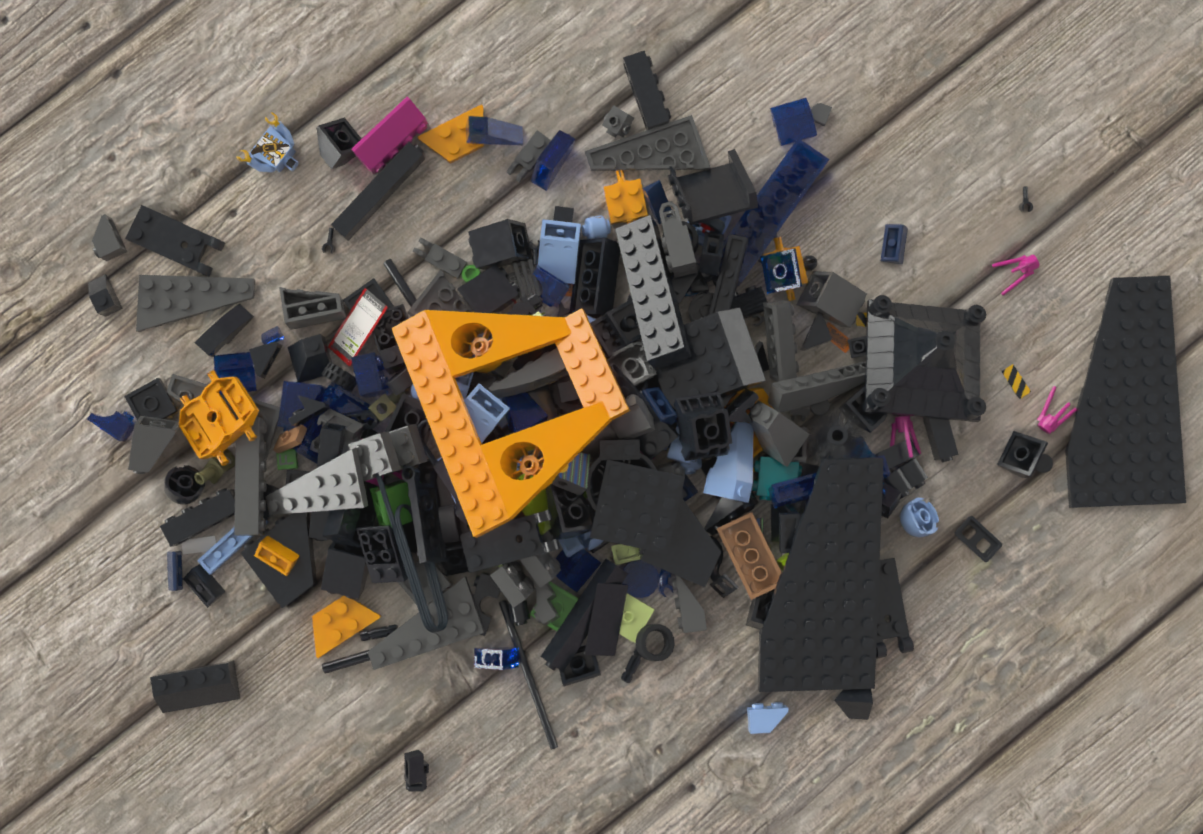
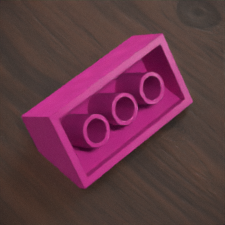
M407 96L352 148V151L373 175L376 172L380 173L386 166L385 164L390 159L392 160L408 142L412 143L413 138L417 134L425 131L428 122Z

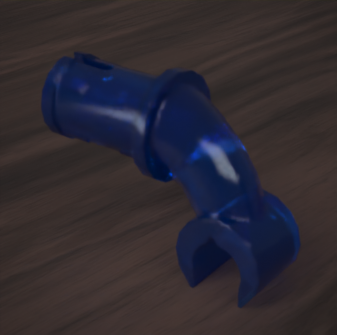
M661 569L658 589L662 596L667 597L664 594L665 587L669 588L673 593V587L668 584V578H671L672 573Z

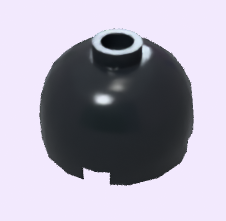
M189 465L179 468L177 466L173 467L168 471L164 480V491L167 497L180 505L195 502L200 498L205 487V482L198 484L194 478V475L200 471Z

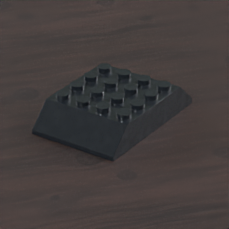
M741 308L719 311L685 324L684 328L692 357L656 369L657 375L648 380L649 389L659 387L676 413L677 410L674 406L675 398L711 392H719L721 398L766 381Z

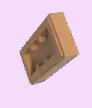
M300 425L280 434L273 451L279 454L300 445L307 428Z

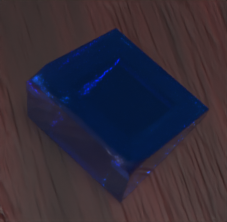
M278 326L261 335V341L264 345L284 339Z

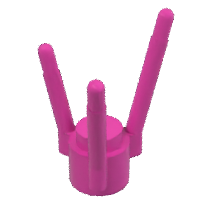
M1023 255L1019 258L992 264V267H998L1019 262V266L1012 269L1011 272L1014 273L1021 270V272L1025 273L1006 288L1001 295H1005L1028 276L1034 274V270L1039 268V261L1035 255L1028 257Z
M1056 386L1052 387L1044 408L1037 418L1039 421L1037 426L1048 434L1054 432L1077 411V408L1072 409L1058 421L1060 416L1071 405L1068 402L1055 417L1050 414L1045 416L1054 396Z
M910 416L896 417L895 423H891L890 447L895 444L896 430H898V433H905L909 457L913 458L910 432L913 443L919 454H921Z

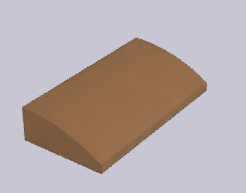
M751 511L717 528L750 599L752 600L775 589L781 569L753 512Z

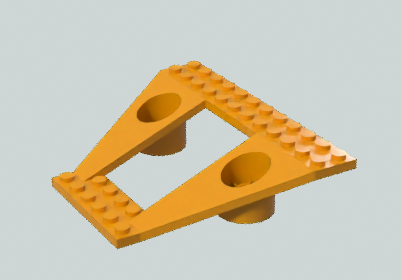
M582 308L567 317L423 310L391 328L475 538L512 520L542 490L552 484L555 477L612 420L630 411L588 317ZM492 333L493 338L488 341L489 335ZM555 343L584 408L482 445L455 378L475 371L480 373L493 371L503 361ZM535 449L533 455L528 454L527 451ZM541 450V452L543 453V457L537 459L539 452ZM519 463V464H520V470L516 471V470H517V464ZM524 473V479L519 480L518 476Z

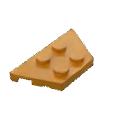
M481 104L417 136L419 141L427 145L435 153L441 155L450 164L483 148V105Z
M342 596L312 616L317 659L382 616L367 608L364 604L346 596Z

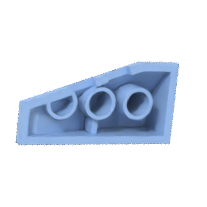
M734 422L731 428L732 443L729 444L730 450L728 455L716 456L717 461L707 474L703 493L748 503L753 484V428L747 422Z

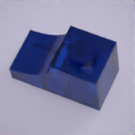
M537 265L533 270V275L537 277L542 285V302L549 307H558L569 290V285Z
M116 411L113 415L107 417L91 413L87 420L118 441L126 442L133 432L134 424L136 423L134 420L135 416L127 411Z
M474 648V667L496 670L519 668L518 648Z

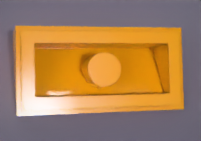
M266 536L260 542L254 554L255 557L285 576H288L299 558L297 553L270 536Z

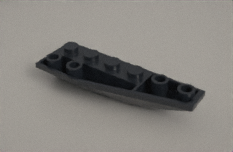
M373 429L365 430L360 440L379 433ZM364 481L368 501L367 507L330 510L322 536L337 544L362 549L356 528L373 526L376 512L370 489L379 486Z

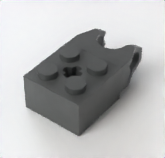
M672 201L663 203L659 213L665 237H662L661 240L665 255L669 254V256H666L669 273L673 272L674 278L697 273L696 260L687 225L682 226L678 207ZM666 207H672L674 209L668 212H663Z

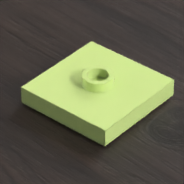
M627 593L619 634L636 643L635 640L638 632L647 624L655 609Z

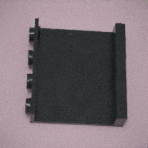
M735 149L728 151L729 164L717 166L710 170L676 177L675 169L673 170L672 166L669 167L670 175H667L669 185L672 186L673 194L675 197L677 196L678 206L682 210L684 219H688L690 226L758 208L757 192Z

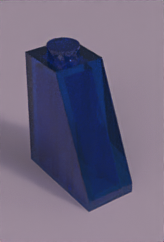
M559 130L538 157L530 182L547 191L571 153L576 139Z
M283 381L277 427L283 428V432L295 428V426L290 424L288 418L292 417V413L296 410L305 409L298 396L319 401L326 387L317 384Z
M527 392L502 398V402L510 408L505 417L511 434L546 422L548 419V414Z

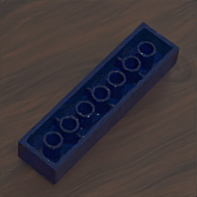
M800 138L795 141L757 194L758 208L745 211L730 232L732 235L749 239L737 286H740L830 160ZM729 235L723 242L722 258L720 262L719 272L722 265Z

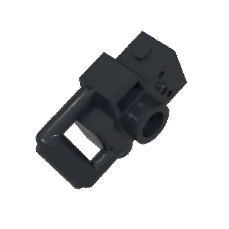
M420 750L404 753L406 790L409 792H424L427 789V774L429 773V764L424 760V754Z

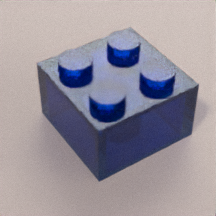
M372 352L351 357L360 396L367 399L389 393V387L386 384L389 379L384 375L383 370L385 368L379 355Z

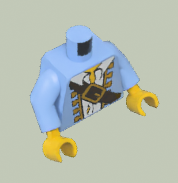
M270 112L274 115V120L270 122L266 117L265 120L269 124L274 125V128L270 125L250 153L246 150H240L245 154L244 159L238 156L236 158L241 162L246 161L249 166L259 172L272 173L275 170L281 172L285 166L294 171L299 162L292 158L296 152L293 149L294 141L292 135L285 125L278 121L277 115Z

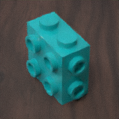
M759 457L758 461L755 460L754 472H757V478L753 480L752 491H755L756 496H760L759 500L771 501V497L779 498L778 502L790 503V499L795 500L796 496H799L800 485L797 484L798 477H801L802 465H799V462H790L788 467L770 457Z

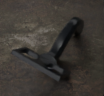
M710 536L721 551L710 576L713 581L710 586L722 598H725L739 587L726 574L722 576L719 574V568L723 560V549L720 542L713 536ZM723 579H726L733 587H729ZM718 584L725 593H722L715 585Z

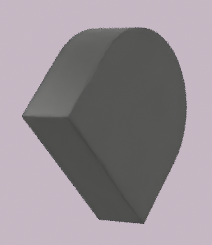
M822 103L815 104L810 111L811 120L825 126L832 107Z

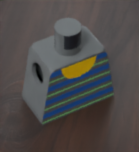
M579 453L555 477L552 484L576 495H581L588 487L590 454Z

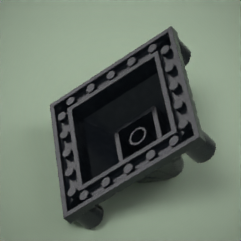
M879 295L874 300L869 299L867 301L864 412L969 422L981 421V415L986 411V403L980 398V324L986 318V310L981 305H972L965 310L892 303L890 298L885 295Z

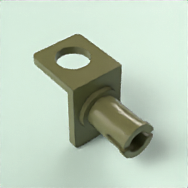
M403 391L399 395H395L393 392L389 396L383 394L369 406V410L382 422L395 411V405L399 403L402 394L405 392ZM378 404L384 409L385 414L378 413L376 409Z
M228 449L224 450V455L231 460V464L221 466L217 457L211 458L202 471L194 475L196 482L203 484L210 480L212 484H216L226 471L235 467L234 455Z

